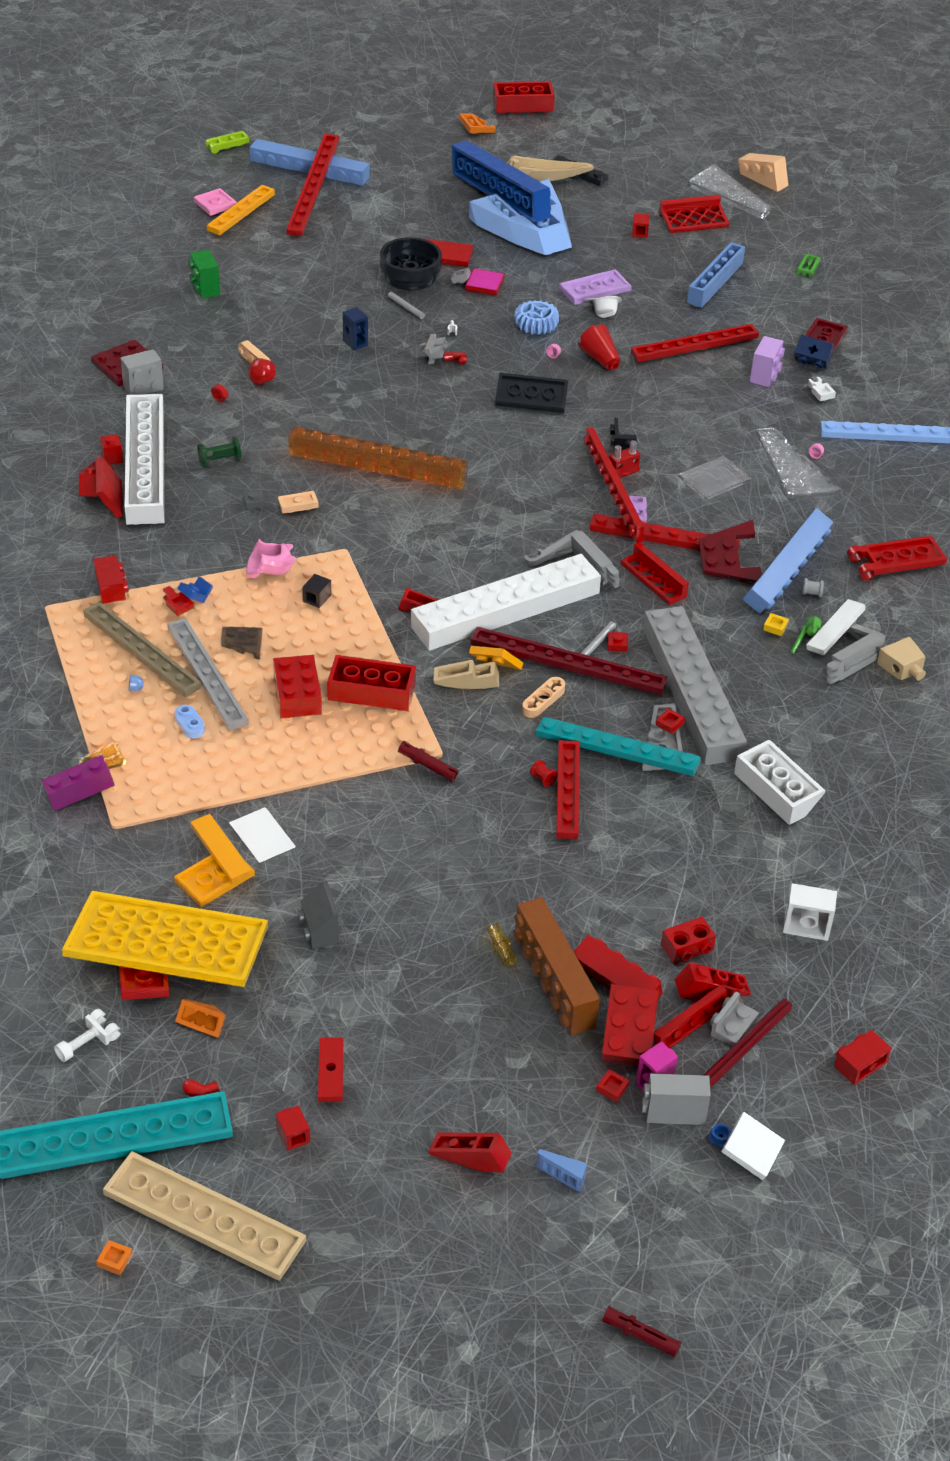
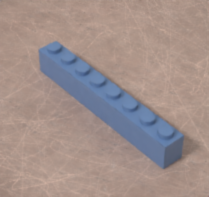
M256 139L250 146V161L308 174L317 152ZM333 156L325 178L363 186L370 177V163Z
M816 508L742 600L759 614L765 608L769 610L775 603L773 599L777 600L784 592L782 588L785 590L792 582L789 578L794 579L800 571L798 567L801 569L808 561L806 557L809 559L816 551L814 547L817 549L824 541L822 538L825 539L831 532L829 527L833 521Z

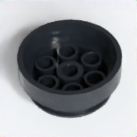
M404 237L387 242L380 250V268L385 274V280L397 289L407 291L425 289L436 281V275L441 270L442 252L440 248L433 242L422 238Z

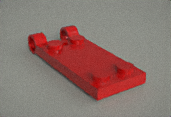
M932 536L862 546L853 545L847 550V556L853 563L861 561L864 557L867 558L869 563H864L858 568V573L865 581L879 574L946 565L947 562L946 556Z

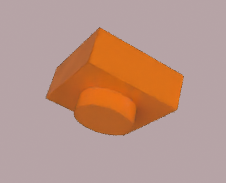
M108 1240L96 1260L97 1267L121 1276L133 1255L132 1248Z

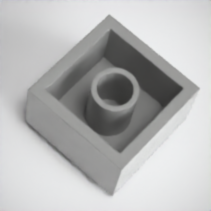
M154 349L121 357L123 387L129 395H143L164 389L162 360Z

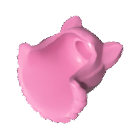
M258 539L247 563V577L256 578L259 577L260 573L270 575L286 574L290 571L292 564L296 562V557L292 556L290 552L293 544L264 543Z

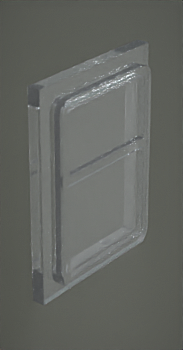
M725 456L682 472L678 476L705 500L751 481L747 474Z

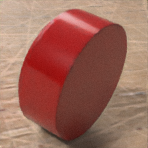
M216 384L211 388V394L217 401L224 402L228 398L229 394L224 386Z

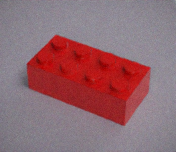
M551 81L493 82V102L496 113H548L554 111L555 94Z
M335 655L327 681V700L409 711L416 685V666Z

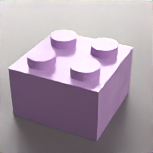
M767 336L763 337L754 353L750 376L751 383L770 387L772 381H776L777 374L782 369L783 363L780 360L785 352V348H783L784 341Z

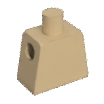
M910 637L880 648L877 664L899 680L913 676L919 681L926 674L923 670L926 659L925 655Z

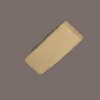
M473 660L434 667V683L459 689L499 687V671L495 661L475 665Z

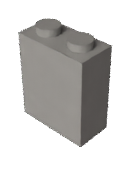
M650 1074L649 1084H644V1098H642V1113H646V1123L705 1125L711 1097L709 1076Z

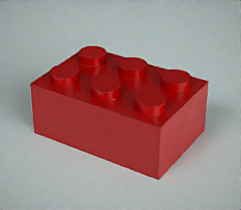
M314 655L273 658L274 681L280 718L322 715V696Z
M611 984L601 1061L639 1065L640 1056L652 1048L658 990Z

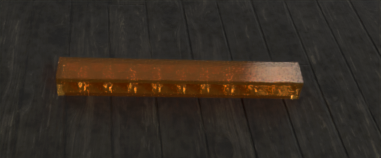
M294 426L288 436L289 454L458 489H463L467 480L468 461L458 458H450L423 451L305 429L303 427Z

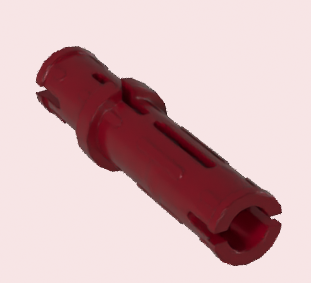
M403 741L398 748V753L412 759L413 763L421 764L451 782H454L459 773L458 769L447 765L426 753L424 749L414 747L406 741Z
M608 1306L602 1322L623 1331V1335L627 1337L631 1335L674 1358L676 1357L682 1344L681 1341L636 1320L637 1317L634 1315L628 1316Z

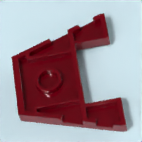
M753 520L699 538L703 574L725 579L731 577L738 579L740 582L751 581L756 583L762 575L761 567H740L736 539L755 538Z

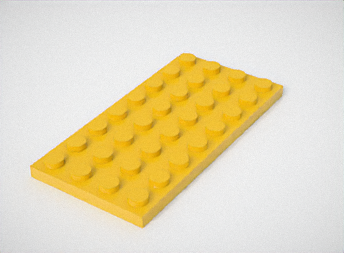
M91 891L62 948V956L245 987L267 931L268 920Z

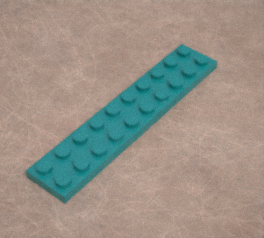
M225 1091L0 1131V1179L126 1157L131 1151L142 1154L233 1137Z

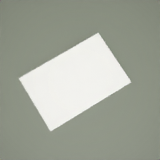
M266 807L229 822L259 863L296 847Z

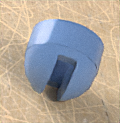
M130 675L129 691H140L143 688V679L137 675Z

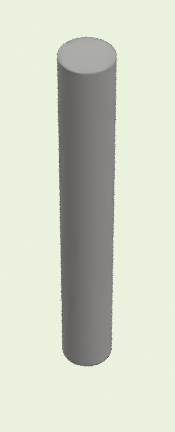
M388 293L390 299L418 318L423 319L425 317L423 312L395 293Z
M612 621L609 622L580 654L589 656L608 636V633L614 630L616 624Z

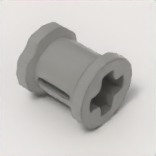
M804 578L802 595L814 594L821 598L824 581L816 582Z

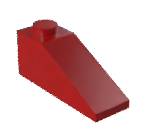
M437 1132L428 1151L432 1156L480 1172L502 1173L512 1154L500 1133Z

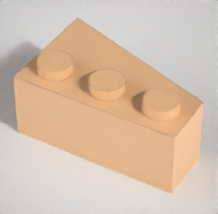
M749 153L738 159L741 175L776 192L789 186L785 156Z

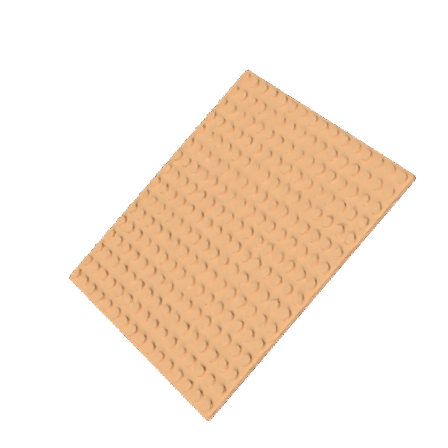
M346 549L296 558V562L292 564L290 571L282 575L260 573L259 577L249 578L247 577L245 567L199 576L209 582L213 589L204 603L191 599L194 602V608L179 616L166 606V601L163 599L166 593L163 592V589L171 586L178 594L181 592L177 589L181 582L188 585L190 582L195 584L198 577L128 590L129 592L125 593L126 600L103 604L197 678L168 631L167 623L186 618L248 718L247 726L232 731L227 729L202 685L199 690L184 697L84 617L83 610L97 602L102 603L100 595L47 605L45 607L90 759L102 755L115 786L101 791L113 829L125 828L415 764L412 759L398 753V748L403 741L419 749H424L426 753L437 759L443 755L415 692L413 693L409 711L327 700V681L335 655L400 663L352 558ZM314 574L331 580L332 595L320 608L303 602L302 587ZM314 655L322 696V715L280 718L274 681L273 658ZM130 675H137L143 679L144 684L140 691H129ZM182 705L192 706L204 722L205 733L195 739L185 736L175 721L176 708Z

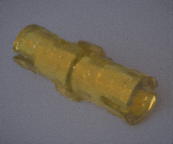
M494 923L488 926L487 932L493 941V949L498 952L504 966H508V963L511 966L517 960L510 947L511 942L508 937H505L501 925L496 923V929Z

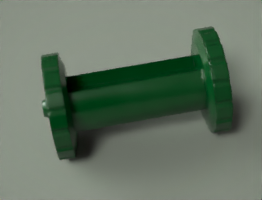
M232 437L229 444L205 448L202 443L197 445L198 457L203 468L208 467V461L231 456H234L236 461L242 459L241 447L237 437Z

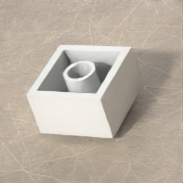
M792 883L785 913L783 933L828 941L835 914L837 891Z

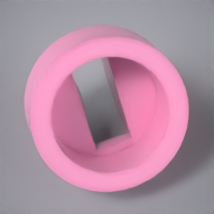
M551 344L547 347L546 353L550 358H556L561 353V347L557 344Z
M815 443L809 448V455L814 459L820 458L824 453V447L820 443Z

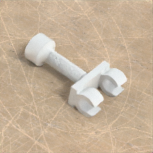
M96 1009L90 1015L85 1016L86 1027L89 1030L69 1043L62 1041L55 1045V1053L62 1062H66L73 1057L74 1050L96 1036L105 1045H108L110 1041L116 1040L121 1035L118 1031L120 1028L115 1023H111L103 1029L101 1025L106 1021L103 1017L106 1014L101 1009Z

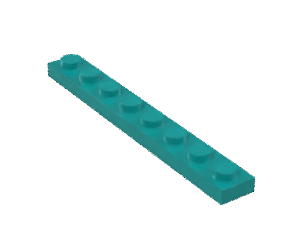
M543 717L536 729V736L558 742L559 740L579 741L581 748L690 776L695 775L701 762V756L548 717Z

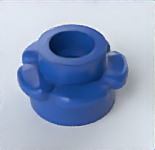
M716 1124L710 1130V1142L718 1147H724L731 1134L730 1127L725 1124Z

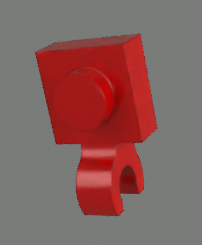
M171 586L163 589V592L166 593L163 596L166 606L177 616L194 608V602L182 592L177 594Z

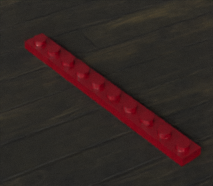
M481 627L476 628L471 638V645L502 648L518 658L662 695L668 680V676Z

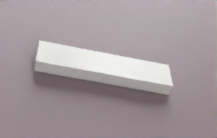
M848 599L806 644L807 650L825 655L865 611V604Z

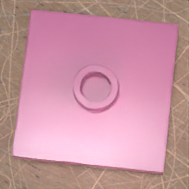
M221 188L194 197V202L210 216L226 211L237 203Z

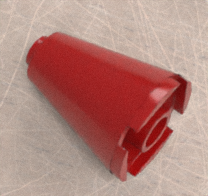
M600 324L601 326L597 327L592 325L581 334L580 343L578 342L579 348L607 370L617 369L621 359L608 328L604 324Z

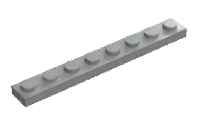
M184 618L167 623L168 631L197 679L201 682L203 689L227 729L232 731L247 726V716L188 620Z

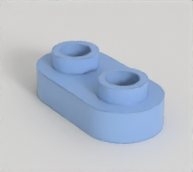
M182 705L176 708L175 721L185 736L193 739L201 737L205 733V726L196 710L189 705Z

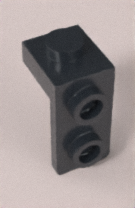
M614 418V424H610V445L614 446L615 452V446L617 445L621 447V451L630 448L631 441L637 442V435L619 434L618 418Z

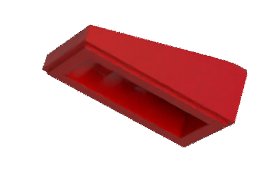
M406 588L398 609L411 612L413 608L438 600Z

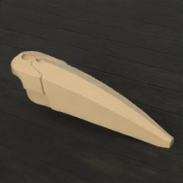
M512 156L507 162L539 182L548 179L553 181L591 171L594 168L592 164L521 156Z

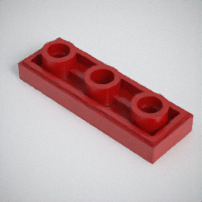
M323 1037L319 1040L318 1102H343L344 1037Z

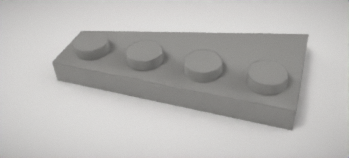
M675 704L654 705L648 743L683 752L679 729L675 733L670 734L656 726V719L668 708L676 712ZM643 764V771L663 769Z

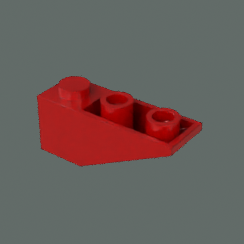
M91 462L79 473V496L98 497L96 494V462Z
M691 962L674 979L680 998L699 1001L719 985L727 989V997L729 998L735 992L740 993V997L751 994L745 975Z

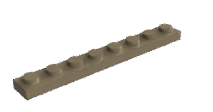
M97 602L83 610L85 618L184 697L201 688V682L101 602Z

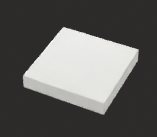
M743 1112L721 1152L761 1180H764L785 1140Z

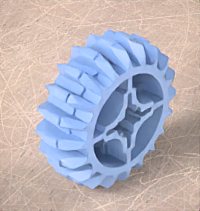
M528 300L527 303L522 302V304L518 305L514 321L516 327L520 328V331H525V333H531L532 335H545L546 332L551 333V331L555 330L559 323V314L557 308L553 307V304L542 302V300Z

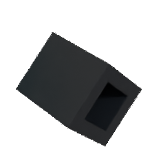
M314 574L302 587L303 602L318 608L332 595L331 580Z

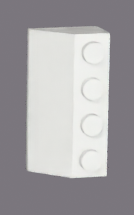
M770 740L737 755L734 774L789 825L804 818L825 794V790Z

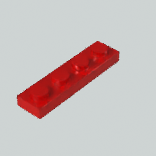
M719 985L699 1001L693 1003L684 1012L675 1016L669 1023L660 1027L654 1033V1045L662 1041L668 1048H672L710 1020L716 1012L719 1013L722 1010V1005L727 998V989Z

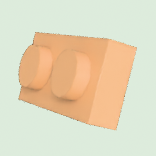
M314 491L278 496V504L282 514L318 508V500Z

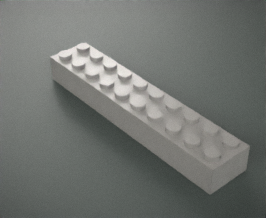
M683 606L645 611L643 631L663 675L668 676L667 684L681 715L685 717V724L704 765L736 761L737 755L746 751L747 740Z

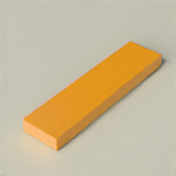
M211 814L190 822L193 831L231 883L252 875L250 867Z

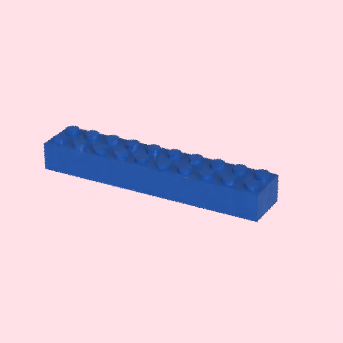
M469 141L451 145L453 174L489 196L497 194L516 212L534 223L550 218V187Z

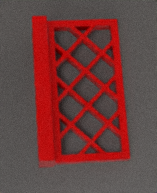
M719 195L660 201L658 214L660 217H663L669 233L729 227V221L720 204L721 198ZM706 215L713 216V219L706 217ZM692 216H695V217H697V218H699V219H698V221H697V220H695V219H692L691 217H692ZM679 217V218L683 219L684 221L681 222V221L677 220V218ZM701 221H706L708 224L701 223ZM674 223L679 227H672V224Z

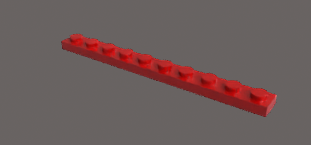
M324 134L287 226V235L303 236L338 146L339 135Z
M594 427L586 428V435L583 438L584 445L588 447L589 455H592L594 465H597L599 475H602L603 482L607 485L608 492L613 497L614 505H617L619 515H622L624 525H627L629 529V535L633 537L635 543L643 542L644 525Z

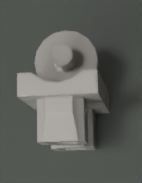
M436 333L431 334L427 343L419 345L418 353L422 357H429V365L434 364L437 358H443V349L447 348L445 337L437 338Z

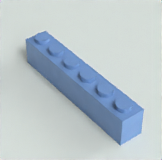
M730 242L691 283L688 290L687 303L702 308L743 264L745 246Z

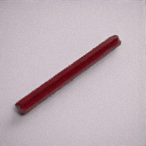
M782 999L703 1075L709 1076L710 1088L791 1011V1002L787 999Z

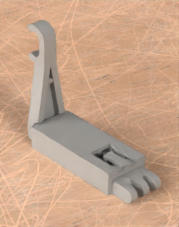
M582 530L571 532L545 550L539 548L538 556L533 559L525 555L526 565L534 567L547 560L571 552L575 555L582 554L601 575V583L603 585L609 583L613 588L620 586L618 569Z
M855 621L846 632L858 641L832 655V662L827 664L828 677L826 682L832 684L838 680L841 681L878 660L880 648L885 647V635L858 625Z

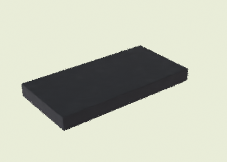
M499 373L495 405L564 413L568 380Z

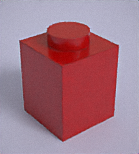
M634 213L632 237L648 238L649 214Z
M118 434L100 437L101 455L109 465L123 463L122 445Z
M299 1105L276 1113V1129L287 1151L310 1143V1127Z

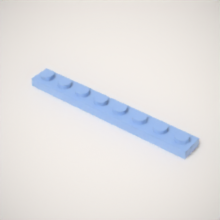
M821 421L820 424L821 437L950 444V427L873 424L867 422L853 423L849 421Z

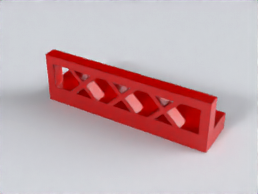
M641 542L634 544L633 555L621 560V565L669 606L687 598L689 582ZM635 561L640 566L631 565L630 563ZM641 572L649 573L652 576L643 575ZM653 582L661 583L662 585H664V587L656 586L655 584H653ZM665 593H672L675 596L670 598Z

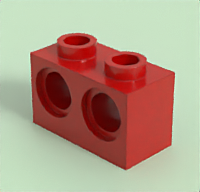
M702 916L663 930L661 946L672 963L676 964L713 951L716 935Z

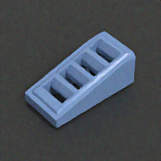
M539 1149L536 1167L570 1188L581 1192L586 1177L587 1164Z

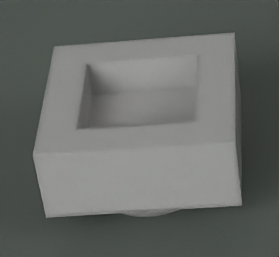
M469 267L453 272L451 276L452 283L458 282L462 284L466 282L471 274Z

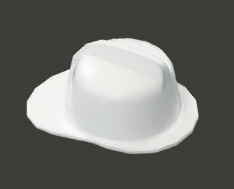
M605 296L585 299L584 302L593 304L597 316L606 318L615 315L618 303L622 301V298L618 296Z

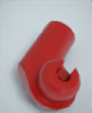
M445 352L443 360H458L459 364H466L467 355L464 352Z
M186 1079L182 1084L184 1093L191 1097L220 1092L216 1081L203 1085L193 1079Z

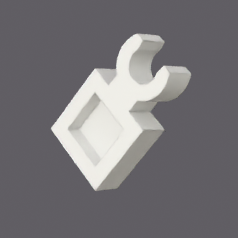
M816 377V382L809 379L808 387L812 389V394L819 401L835 398L836 392L828 383L822 384V379Z

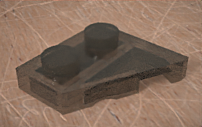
M222 627L221 646L234 649L241 654H244L246 651L254 654V659L260 660L263 628Z

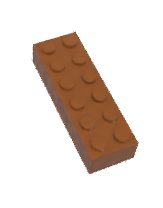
M543 897L517 904V913L514 915L516 926L513 930L515 941L517 943L520 942L525 959H529L533 974L539 977L541 988L544 993L548 994L552 1009L554 1011L557 1010L562 1027L567 1029L570 1036L595 1029L600 998Z

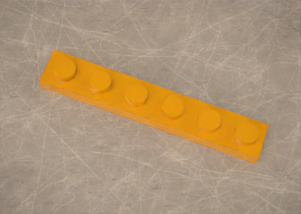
M265 185L259 186L207 224V231L215 235L223 234L273 197L275 189Z

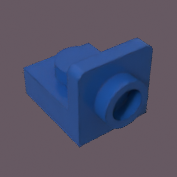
M198 577L195 584L190 582L188 585L181 582L177 589L189 599L204 603L213 586L202 577Z

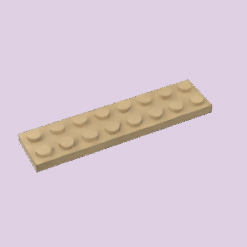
M132 1151L103 1188L105 1196L278 1281L282 1279L306 1242L305 1234Z

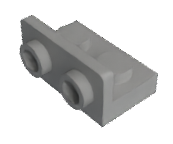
M735 992L731 998L727 997L720 1013L716 1012L710 1021V1025H712L710 1036L731 1047L750 1030L759 1015V1012L739 1002L740 993Z

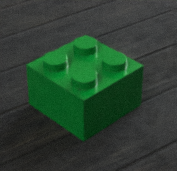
M210 250L190 252L188 264L191 274H189L190 283L194 284L195 292H198L201 298L220 295L219 266Z

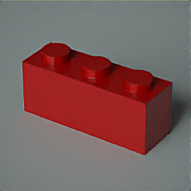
M117 555L93 559L102 604L126 600L125 593L129 592L122 562H118Z

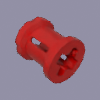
M537 760L529 772L533 777L541 780L545 787L552 785L558 776L557 771L549 769L542 760Z

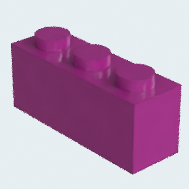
M102 755L41 780L54 811L115 786L110 770Z

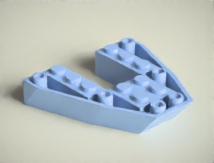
M549 179L540 182L550 187V218L535 223L518 214L497 194L469 201L470 220L477 226L516 245L543 255H550L572 247L561 203Z

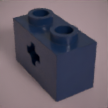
M358 307L343 312V341L352 350L368 346V316Z
M801 335L794 351L795 360L802 364H812L816 368L827 369L834 352V344Z

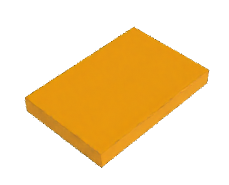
M209 855L175 875L174 882L196 904L203 907L255 876V870L247 863L252 875L231 883L214 858Z

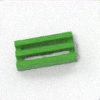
M805 254L797 268L796 274L803 273L802 276L809 274V278H812L821 257ZM808 258H809L810 261L808 262L806 268L804 269L803 267H804V265L806 264V262H807V260H808Z

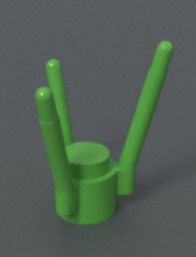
M812 616L807 619L806 626L802 627L801 633L791 650L792 654L795 653L805 633L814 637L821 629L822 621L820 618Z

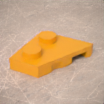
M479 646L470 647L469 654L474 656L477 662L489 663L495 661L497 665L522 670L523 662L505 649Z

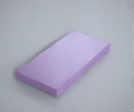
M614 269L559 283V289L576 305L584 303L585 299L612 296L631 291V285Z

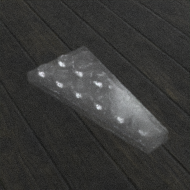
M715 164L688 180L687 186L709 196L719 195L721 201L762 219L772 212L771 206Z
M775 427L757 430V436L788 500L840 495L841 488L834 486L828 476L824 477L820 473V469L804 454L800 455L797 452L798 448L787 443V438Z

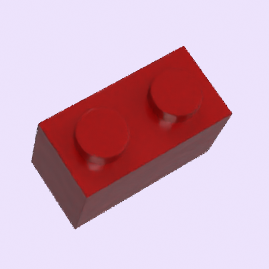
M871 1029L864 1035L859 1034L849 1045H843L838 1049L834 1067L855 1085L888 1063L892 1048Z

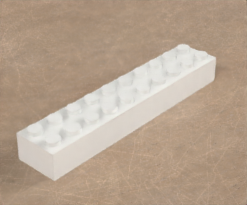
M163 394L127 395L125 514L127 525L165 523Z
M578 554L411 609V628L430 651L473 636L477 627L492 630L599 594L601 575L582 554Z

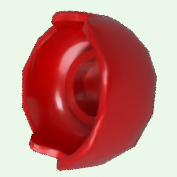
M263 358L255 359L248 368L250 380L258 385H265L264 383L272 381L276 373L273 362Z

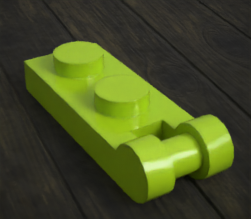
M244 131L207 139L205 146L213 154H216L219 150L243 146L250 142L248 135Z

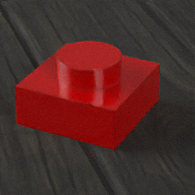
M609 632L608 651L627 652L628 633Z
M669 708L656 719V726L670 734L675 733L685 723L684 716Z
M608 1070L597 1084L596 1092L617 1103L629 1087L630 1080Z

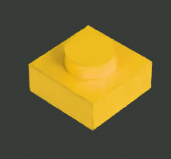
M770 613L763 630L782 636L788 626L789 619Z

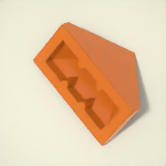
M182 999L175 1022L218 1038L226 1014L214 1005Z

